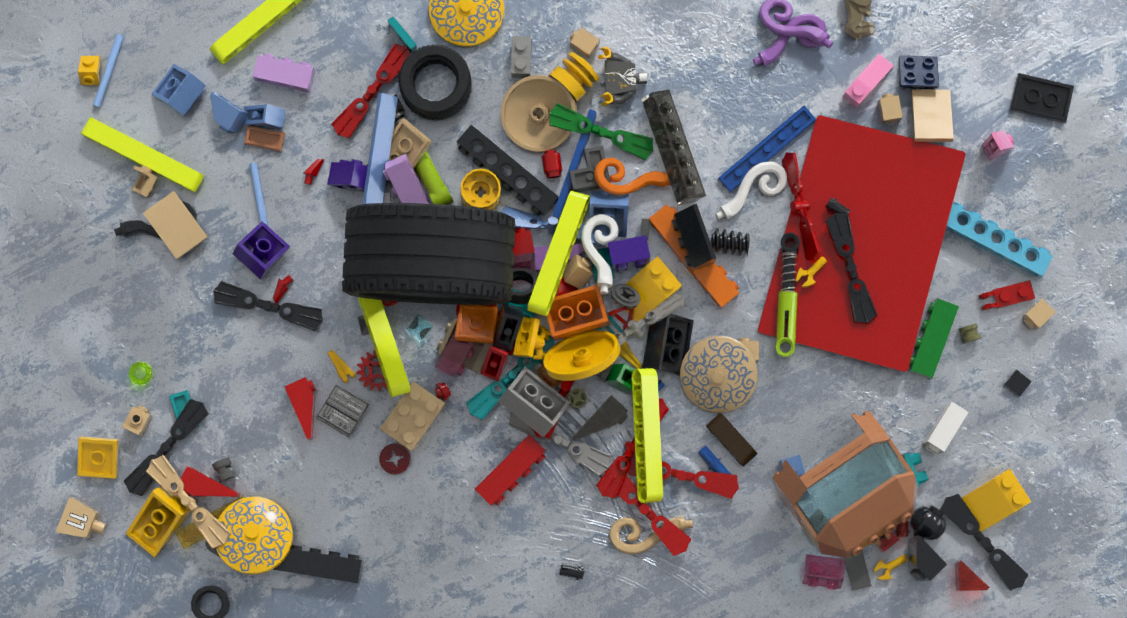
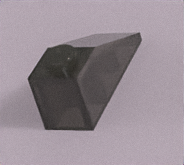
M611 395L572 439L578 441L612 428L618 423L622 425L628 418L626 415L628 410Z

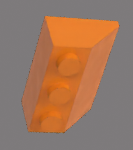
M597 285L556 296L547 315L551 334L555 341L611 325L600 288Z

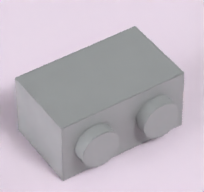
M512 36V78L523 79L531 76V36Z

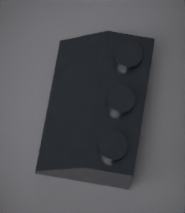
M697 204L675 213L673 216L674 220H671L674 231L679 232L680 238H678V243L681 249H685L687 256H684L687 267H691L692 271L714 264L716 256Z
M670 314L658 322L649 325L642 369L653 368L658 373L680 376L682 361L690 347L694 320Z
M920 536L911 537L908 540V567L911 570L910 574L917 581H931L947 564Z

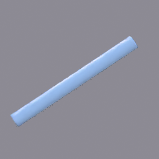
M116 34L93 103L95 107L100 108L123 40L121 35Z
M251 163L249 166L259 222L263 221L268 226L257 163Z

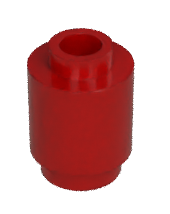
M556 150L545 151L541 158L543 171L547 179L561 177L563 169L560 153H556Z

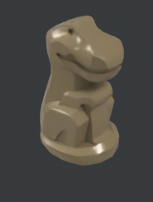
M844 0L847 12V23L844 31L854 40H860L875 33L874 24L872 22H864L865 17L871 16L870 6L872 0Z

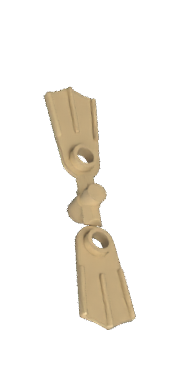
M164 455L152 459L146 472L170 495L178 496L181 503L191 513L193 512V522L212 549L224 545L230 531L208 510L198 508L196 500L186 494L184 483ZM174 483L177 484L176 490L172 489V485ZM199 513L203 514V518L201 520H198L197 518Z

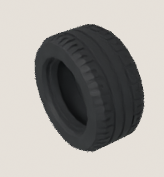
M432 44L414 50L404 60L399 71L398 83L402 98L408 108L420 117L429 120L447 119L457 114L466 105L470 97L472 82L467 63L458 52L447 46ZM430 64L447 66L456 76V85L453 92L440 101L424 99L415 90L417 74Z

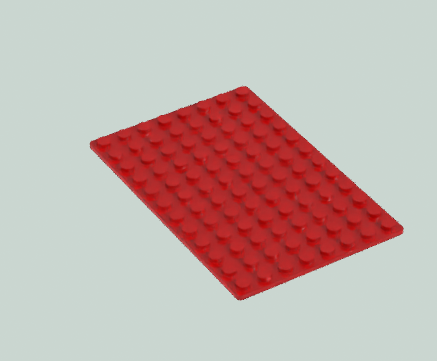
M822 115L817 116L800 176V181L803 185L800 194L803 195L804 201L810 203L807 217L812 221V229L820 249L816 260L806 259L799 225L801 215L798 211L790 212L784 234L795 233L800 241L797 258H795V264L797 265H795L796 273L794 279L797 278L800 268L809 270L821 257H824L827 262L813 276L816 284L802 288V285L807 282L808 276L801 277L798 282L794 281V287H796L794 291L798 293L795 343L902 372L908 370L966 156L964 151L929 142H914L913 138ZM831 198H837L839 203L851 210L848 215L855 247L854 253L851 256H853L857 267L856 270L859 277L857 279L864 281L878 314L868 323L854 322L848 291V285L851 280L846 271L845 257L838 254L825 222L835 214L831 210L827 211L828 208L825 207ZM792 239L785 242V246L788 248H792L796 244ZM844 245L842 250L848 252L850 248L848 245ZM781 248L758 327L760 334L775 338L777 332L778 292H781V282L783 281L781 275L783 274L782 266L784 262L782 261ZM855 284L853 286V289L855 291H859L861 289V286L859 284ZM785 320L784 337H787V338H788V320Z

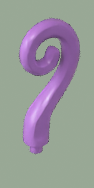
M766 0L762 3L759 12L760 19L770 31L783 36L807 38L819 47L826 46L829 49L833 45V42L829 40L830 35L820 28L814 26L782 25L770 17V9L778 6L782 7L785 12L782 14L779 12L774 13V19L779 22L788 21L793 14V8L789 1Z
M814 14L795 16L785 24L787 26H799L808 23L827 33L825 22ZM778 35L770 48L759 52L758 57L753 59L754 65L762 64L766 66L779 58L789 36ZM798 37L799 42L806 47L818 46L807 38Z

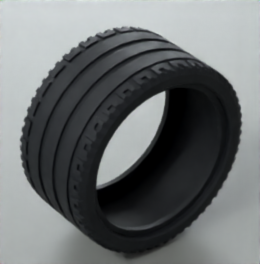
M370 203L356 205L347 209L345 219L347 221L345 223L346 242L344 243L343 256L345 262L343 263L342 273L344 278L342 281V291L346 294L375 300L449 305H497L511 300V287L513 286V272L511 268L514 267V252L512 248L515 247L514 230L516 228L515 218L510 215L481 208L423 203Z

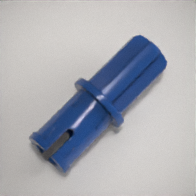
M707 446L699 450L698 454L708 464V469H712L717 473L731 474L720 462L721 459H718Z

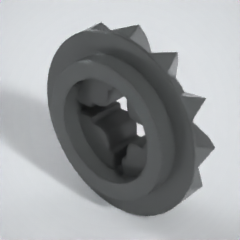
M625 284L615 285L610 292L612 294L611 299L615 300V304H620L621 307L625 306L627 309L631 307L636 308L641 300L639 293L631 286Z

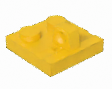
M80 436L78 438L77 476L116 479L119 439Z

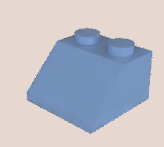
M173 64L152 92V95L184 116L191 109L194 101L201 96L206 85L190 72Z
M591 190L589 219L599 214L608 215L618 225V236L626 237L629 194L612 195L605 191ZM598 225L607 227V233L608 235L610 234V228L608 226Z

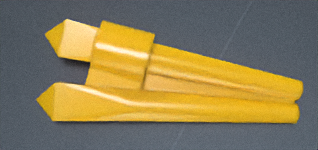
M624 342L620 346L619 355L636 369H640L642 367L641 363L630 350L628 343Z
M333 350L327 352L343 383H348V375L351 378H355V373Z

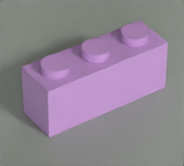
M264 54L263 56H257L252 77L255 81L310 93L315 70L311 67V64L306 62L297 64L288 58L279 60L275 59L273 55Z
M406 154L385 163L383 173L387 181L391 180L393 194L395 197L400 198L401 203L430 204Z

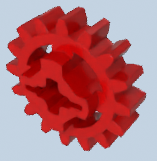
M375 350L373 355L366 352L367 358L361 357L360 359L363 363L357 364L361 370L357 371L356 374L362 376L358 380L360 382L365 381L363 385L365 388L370 385L371 391L377 387L378 391L381 392V387L383 386L388 389L384 376L378 373L373 375L375 371L371 365L376 368L380 367L379 362L370 361L377 358ZM366 366L369 368V374L367 378L365 375ZM376 379L384 380L381 383H373Z

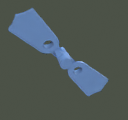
M505 206L500 211L515 218V228L537 229L541 226V228L549 229V233L554 235L558 225V218L554 216L549 217L548 221L542 222L540 216ZM585 224L581 225L576 239L581 240V233ZM596 226L591 234L592 244L602 246V244L595 240L594 233L596 230H600L603 236H608L607 227Z

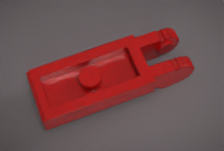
M1030 280L993 289L990 292L979 295L980 299L994 296L995 303L985 304L982 306L983 311L993 308L999 309L1035 299Z

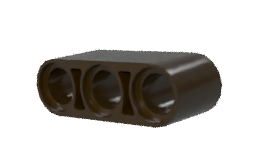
M719 413L706 425L708 430L742 467L758 454L723 414Z

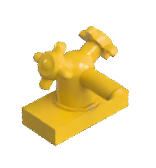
M523 318L517 334L513 355L517 357H533L536 360L544 359L546 352L542 350L545 345L544 339L549 340L551 331L542 325L539 326L540 320L537 318Z

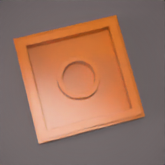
M460 305L455 340L493 344L499 311L498 307Z

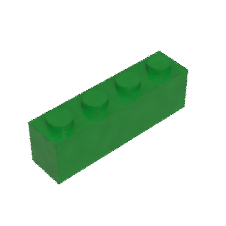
M938 298L934 302H930L927 310L930 314L928 320L924 319L920 330L923 333L921 338L918 337L915 342L914 348L916 352L914 356H911L908 372L929 380L933 378L959 306Z

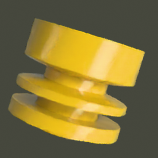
M570 52L567 55L569 60L566 58L562 60L566 69L556 66L549 76L565 86L573 95L575 102H578L586 94L582 85L592 88L593 84L591 81L596 83L599 80V76L584 58L574 52Z
M475 169L465 175L460 187L461 201L464 207L494 211L499 204L501 195L500 181L497 176L486 169ZM479 191H483L481 198L478 196Z

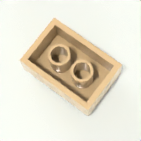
M413 381L410 385L411 392L403 395L380 428L412 452H414L446 407L444 402Z

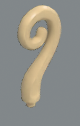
M628 517L615 521L609 532L611 544L616 550L624 554L634 555L643 553L661 541L657 534L653 532L638 544L622 542L619 532L624 526H631L633 530L631 534L626 536L628 541L637 540L641 534L639 523L635 519ZM685 517L668 519L683 532H685V528H693L692 520H685ZM664 523L659 525L658 528H662Z

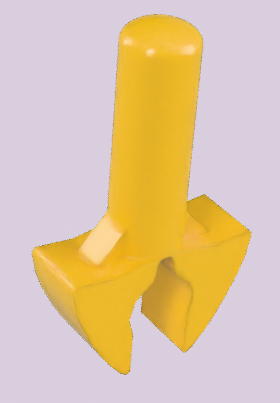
M821 257L809 270L800 268L797 273L796 282L801 277L808 276V280L802 285V288L816 284L813 276L827 260Z
M903 554L888 564L879 560L873 572L880 568H886L882 576L876 579H892L890 575L891 570L907 562V556Z

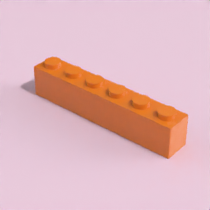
M666 204L649 218V223L716 305L722 309L739 295L738 285L733 280L729 281L725 276L727 272L721 265L717 266L714 263L692 271L691 267H687L684 256H687L685 249H681L678 243V238H680L679 232L674 231L671 223L677 211L672 206L669 208Z

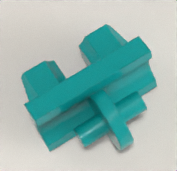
M920 453L903 454V458L915 474L919 487L920 484L928 480L925 470L916 473L914 465L923 463ZM898 469L899 472H898V473H895L894 475H898V474H902V473H901L900 470Z

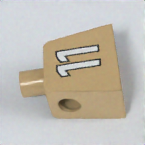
M69 497L56 532L90 538L93 532L103 535L106 524L97 521L100 515L98 511L76 498Z

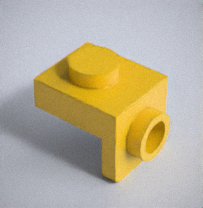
M100 56L80 57L78 75L81 85L100 84L98 75L101 63Z

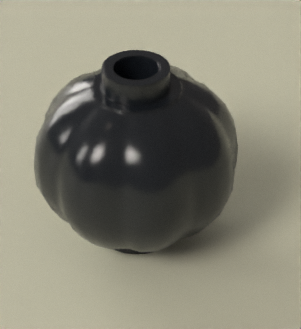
M933 505L929 508L926 506L917 508L910 519L911 526L915 531L913 535L920 536L923 540H935L941 537L946 529V521L942 518L944 513Z

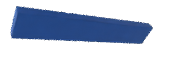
M802 106L718 177V180L731 193L741 184L745 175L752 167L762 162H768L813 124L816 118L805 106Z
M589 109L587 118L594 124L597 112ZM590 131L580 135L552 215L557 217L558 221L572 188L569 171L578 169L584 153L583 150L591 133Z

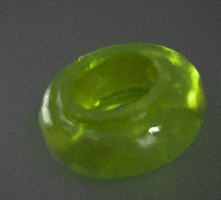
M135 362L129 368V378L135 384H146L152 378V368L146 362ZM143 367L146 374L143 378L139 379L136 377L135 372L138 368Z

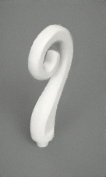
M762 162L752 167L742 180L736 196L730 202L720 207L721 211L716 213L717 219L726 218V220H729L738 214L746 202L753 181L764 172L771 171L775 173L778 183L774 188H768L767 183L770 180V176L764 175L759 179L760 191L767 196L780 194L787 184L785 169L775 162Z
M599 214L591 217L585 223L581 233V242L584 251L597 269V286L600 287V293L608 294V288H611L613 284L612 272L608 263L594 248L591 234L598 225L608 226L610 228L608 236H603L600 230H596L594 233V238L598 243L608 245L609 242L616 240L619 230L613 218L608 215Z

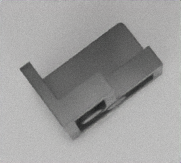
M603 146L583 150L587 168L569 171L572 185L570 191L583 192L600 189L594 178V170L599 161L605 159ZM607 167L604 171V176L611 183Z

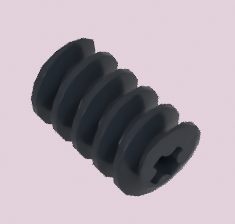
M716 228L714 233L711 234L710 242L712 248H716L717 253L723 248L724 254H727L728 250L731 249L732 255L738 250L739 256H742L744 251H746L748 256L750 235L747 232L742 237V232L739 231L735 236L733 230L727 235L726 229L720 234L719 229Z

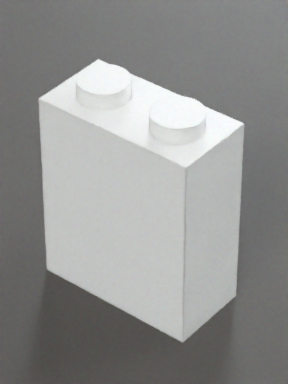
M953 402L948 403L922 443L926 446L925 450L934 455L935 453L945 452L969 412Z

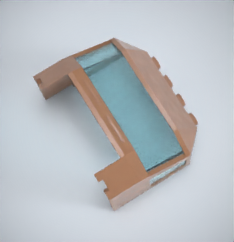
M870 411L864 412L862 416L857 414L851 415L864 433L799 477L788 461L785 460L782 464L783 470L776 472L772 477L781 500L821 554L850 558L851 556L859 555L863 548L869 544H875L879 547L881 545L880 536L883 535L884 538L889 540L891 538L890 533L896 528V525L901 522H907L912 517V514H914L918 491L915 474Z

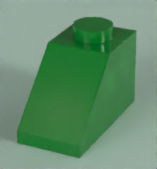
M625 363L613 364L606 382L620 391L632 395V372L634 369Z

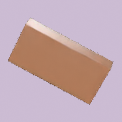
M248 125L244 144L282 152L286 134Z

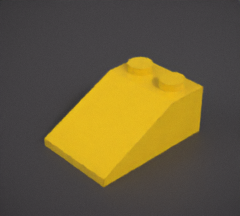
M658 256L625 284L634 288L641 298L640 303L634 308L632 319L636 322L640 319H645L647 312L654 310L660 303L682 288L680 282Z
M1011 469L1003 471L962 497L979 522V530L981 532L1031 502Z
M160 486L151 492L125 534L155 558L184 523L190 510L181 503L178 496L170 495Z

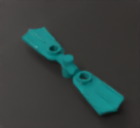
M549 336L548 341L544 339L543 352L547 353L555 345L552 336ZM519 357L518 365L510 370L501 381H493L466 402L470 415L483 420L505 393L506 386L516 379L524 367L531 370L544 359L536 360L533 357ZM523 359H529L530 364L525 365L523 363ZM500 386L501 391L495 392L494 387Z

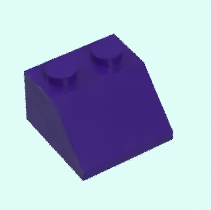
M262 221L236 245L232 254L261 279L276 265L290 246Z

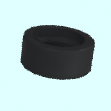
M528 268L511 269L513 281H527L531 284V288L523 292L512 290L509 302L519 305L527 304L536 284L537 275Z
M204 586L198 589L191 600V609L196 618H224L230 606L229 597L226 592L216 586ZM212 592L220 597L222 606L217 614L208 616L201 612L199 601L204 594Z

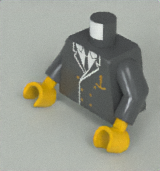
M608 47L599 48V50L604 52V55H598V58L607 59L605 60L606 93L600 95V98L604 97L606 101L601 103V105L623 104L636 93V84H647V72L636 73L635 64L630 59L611 51Z

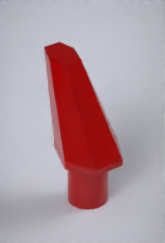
M317 159L303 172L306 175L304 184L312 185L313 176H317L325 159Z
M290 275L283 280L278 279L273 295V300L276 304L288 290L286 286L294 281Z

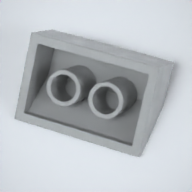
M524 367L498 400L500 404L542 437L555 425L570 404L567 399L526 367Z

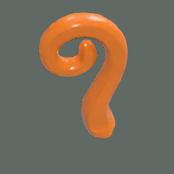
M605 158L599 161L594 170V178L597 185L603 191L612 195L630 194L648 185L664 188L666 185L672 186L674 182L673 178L668 177V173L652 171L639 176L625 185H614L606 180L604 171L608 166H613L616 169L617 173L609 177L612 182H620L624 178L625 167L616 158Z

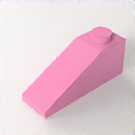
M879 54L845 91L843 98L855 108H858L894 65Z
M1005 131L993 132L983 142L982 147L990 161L1011 151L1014 148V141L1011 135L1006 134Z

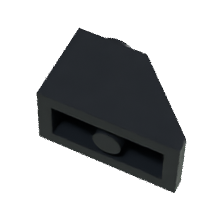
M505 303L502 305L497 320L493 347L512 351L523 319L521 307Z

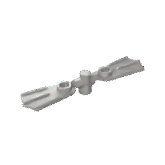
M674 293L654 310L647 312L644 320L640 319L637 322L635 320L629 321V327L624 330V333L617 332L614 334L618 339L619 345L621 346L626 341L628 335L641 338L644 335L643 327L645 324L652 325L684 307V297Z
M510 412L508 426L538 439H546L544 437H537L526 423ZM554 432L549 439L556 445L568 449V453L572 458L598 476L610 468L611 455L579 441L571 443L564 436ZM576 446L580 448V452L577 454L573 451Z

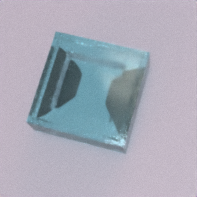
M418 314L406 329L422 341L433 326Z

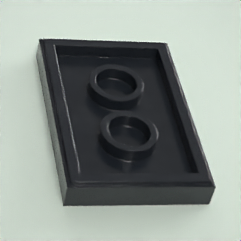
M1018 73L1010 111L1066 123L1074 86Z

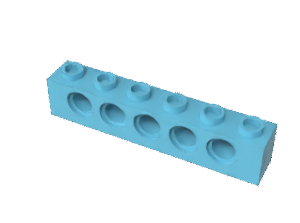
M957 202L952 204L946 230L1039 279L1044 275L1053 258L1049 254L1050 251L1043 247L1037 248L1033 246V243L1026 238L1020 239L1016 237L1015 233L1009 229L1003 230L999 228L998 224L994 221H985L977 212L966 211L964 206ZM957 217H964L966 225H960L957 222ZM976 225L981 226L983 234H977L974 231V227ZM993 234L998 235L1000 243H994L991 236ZM1010 243L1017 246V252L1009 250L1008 246ZM1027 252L1034 255V261L1026 259Z

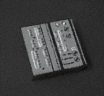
M335 385L316 418L350 438L369 404Z

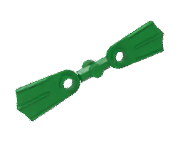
M559 103L549 112V126L580 134H586L590 131L598 138L605 137L610 139L614 146L643 160H646L654 151L653 138L623 130L613 132L605 127H599L592 124L589 118ZM581 122L586 123L585 129L581 128ZM618 135L623 137L622 142L617 140Z

